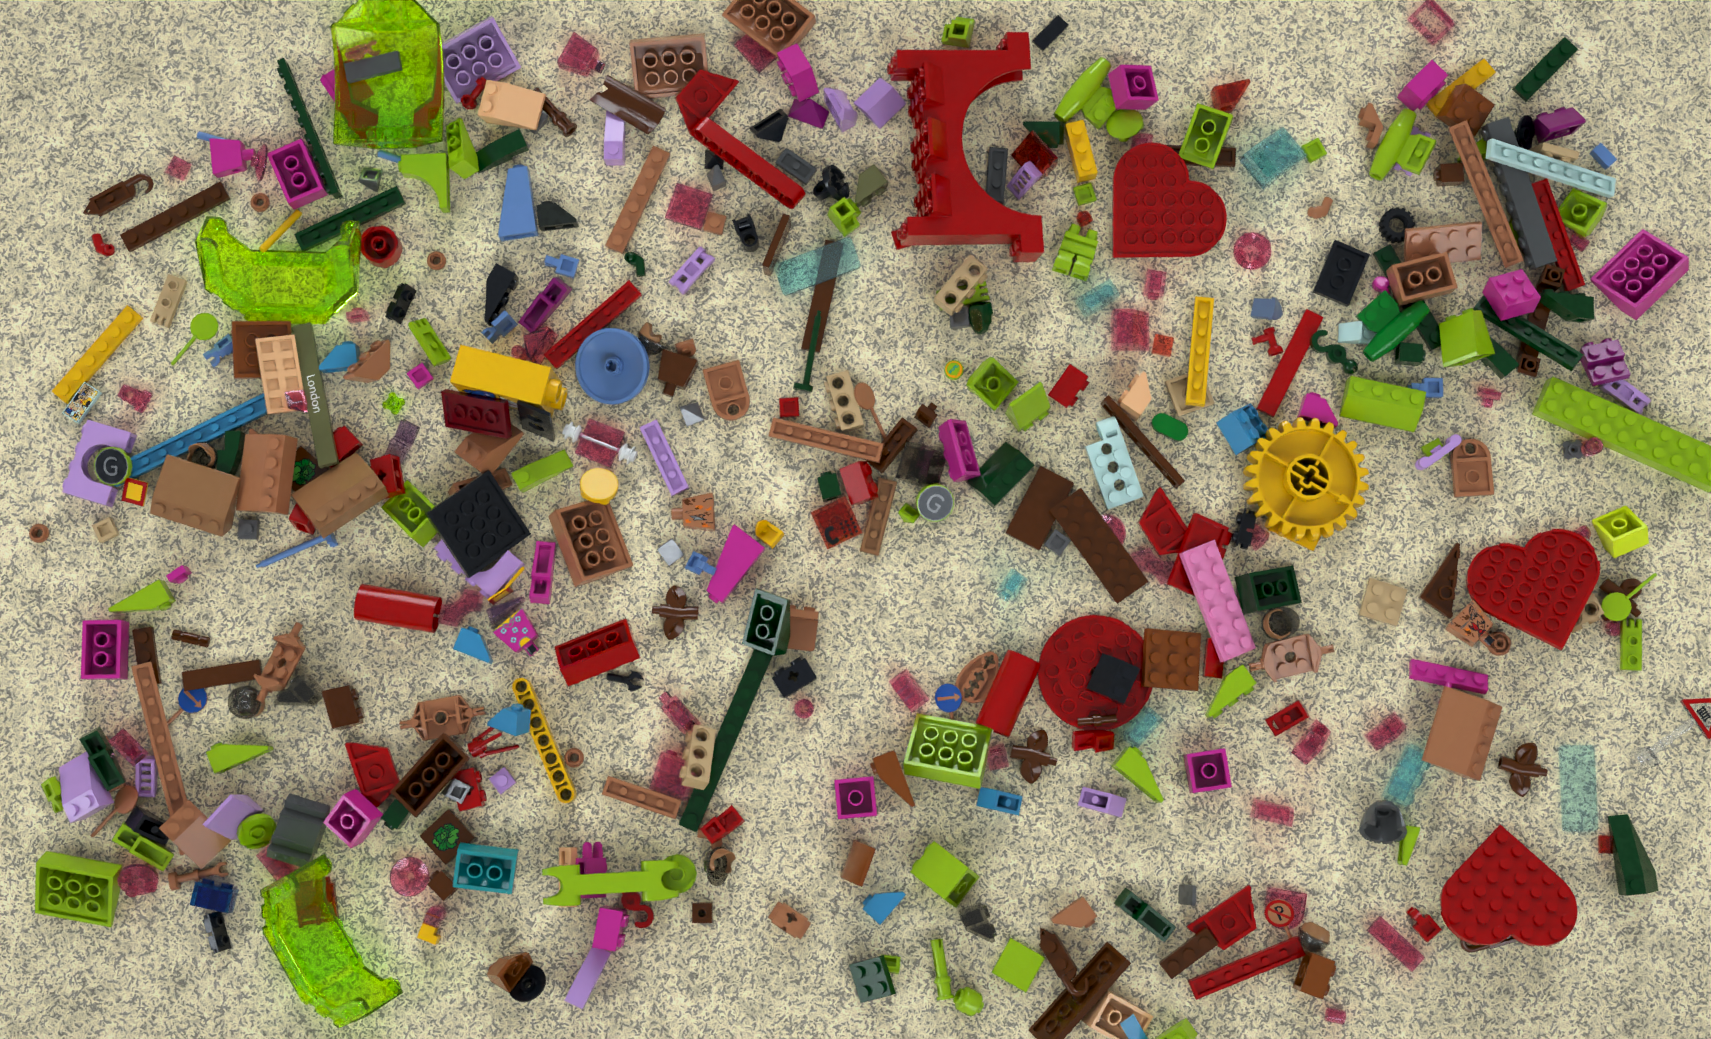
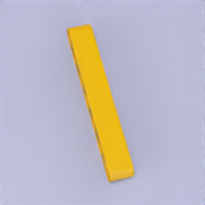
M517 678L513 682L512 689L518 704H522L526 708L525 703L528 700L532 699L534 701V707L531 709L529 731L555 794L560 802L571 803L575 800L577 793L534 688L529 680ZM521 682L527 684V689L524 692H519L518 685ZM536 717H539L542 721L541 726L538 728L533 726V720ZM543 735H547L549 738V743L546 746H542L540 743V738ZM550 753H554L557 757L556 762L550 764L547 760ZM558 771H562L564 774V779L561 782L555 779V774ZM565 789H569L572 794L568 800L562 797V792Z

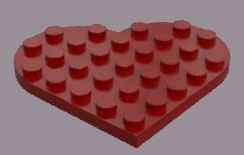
M1143 143L1131 148L1120 158L1115 167L1112 182V258L1193 257L1208 252L1220 241L1227 223L1224 202L1207 184L1189 180L1187 166L1174 149L1161 143Z
M1552 529L1538 533L1527 542L1525 547L1510 543H1499V545L1484 548L1473 558L1469 565L1466 585L1471 599L1485 613L1562 651L1597 584L1600 575V561H1598L1594 547L1584 537L1573 531Z
M1501 824L1446 881L1439 899L1441 916L1446 926L1458 938L1472 945L1491 946L1512 936L1517 941L1528 946H1552L1570 934L1575 926L1578 913L1575 896L1566 882Z

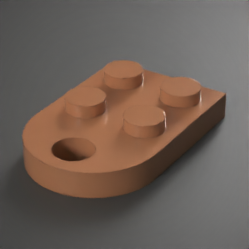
M736 360L703 369L715 413L720 418L728 421L742 418L749 410L750 397L740 361ZM730 406H737L739 412L736 415H730L728 409Z
M1476 439L1461 441L1460 445L1452 450L1450 457L1454 498L1494 495L1489 449L1483 442ZM1466 444L1473 445V454H1469L1466 452Z

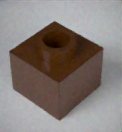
M713 902L692 903V923H713ZM699 910H705L706 915L700 917L698 914Z

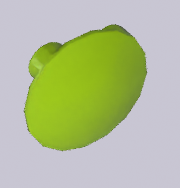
M1119 109L1113 112L1106 122L1108 133L1114 138L1119 139L1120 142L1128 141L1129 138L1144 128L1143 117L1135 109Z

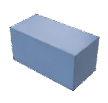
M1602 143L1589 153L1605 170L1617 160Z

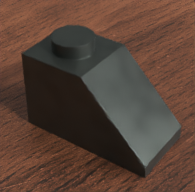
M544 201L537 205L538 223L541 231L579 227L577 219L557 203Z

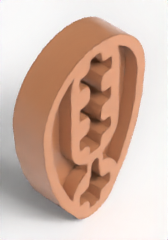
M989 651L977 656L957 676L955 686L960 689L964 701L979 703L986 699L999 669L998 656L994 652ZM990 655H992L994 657V665L990 663L989 666H987V668L984 669L986 660L984 659L985 656L990 657ZM983 672L982 677L984 680H979L977 683L979 688L972 690L974 696L966 698L964 689L968 690L971 686L969 681L976 679L974 673Z

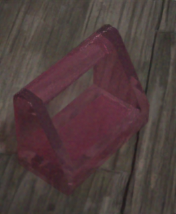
M1426 0L1407 19L1433 46L1457 25L1434 0ZM1426 7L1446 26L1437 37L1416 18Z

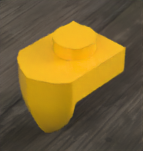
M760 520L755 526L757 539L771 549L784 536L783 531L767 520Z

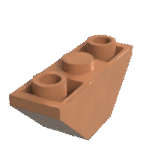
M387 339L373 342L370 345L371 349L362 353L358 357L359 361L347 368L348 372L343 378L364 383L380 380L390 369V341Z

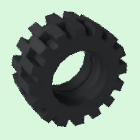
M1399 207L1387 211L1381 217L1378 225L1380 226L1379 232L1382 233V238L1385 237V240L1387 242L1391 241V243H1401L1404 241L1405 229L1414 228L1415 222H1413L1414 217L1410 216L1411 212H1406V209H1399ZM1394 218L1401 220L1404 224V230L1399 233L1394 232L1390 228V220Z

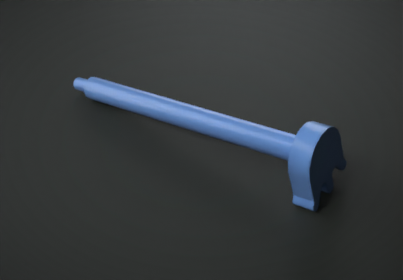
M331 533L324 539L320 535L262 560L256 567L268 566L323 541H327L330 547H336L338 543L334 533Z

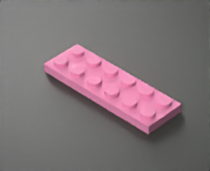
M1215 540L1179 553L1220 662L1255 649L1254 641Z

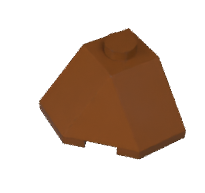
M527 952L498 958L489 967L487 976L492 983L510 993L531 966L533 960Z

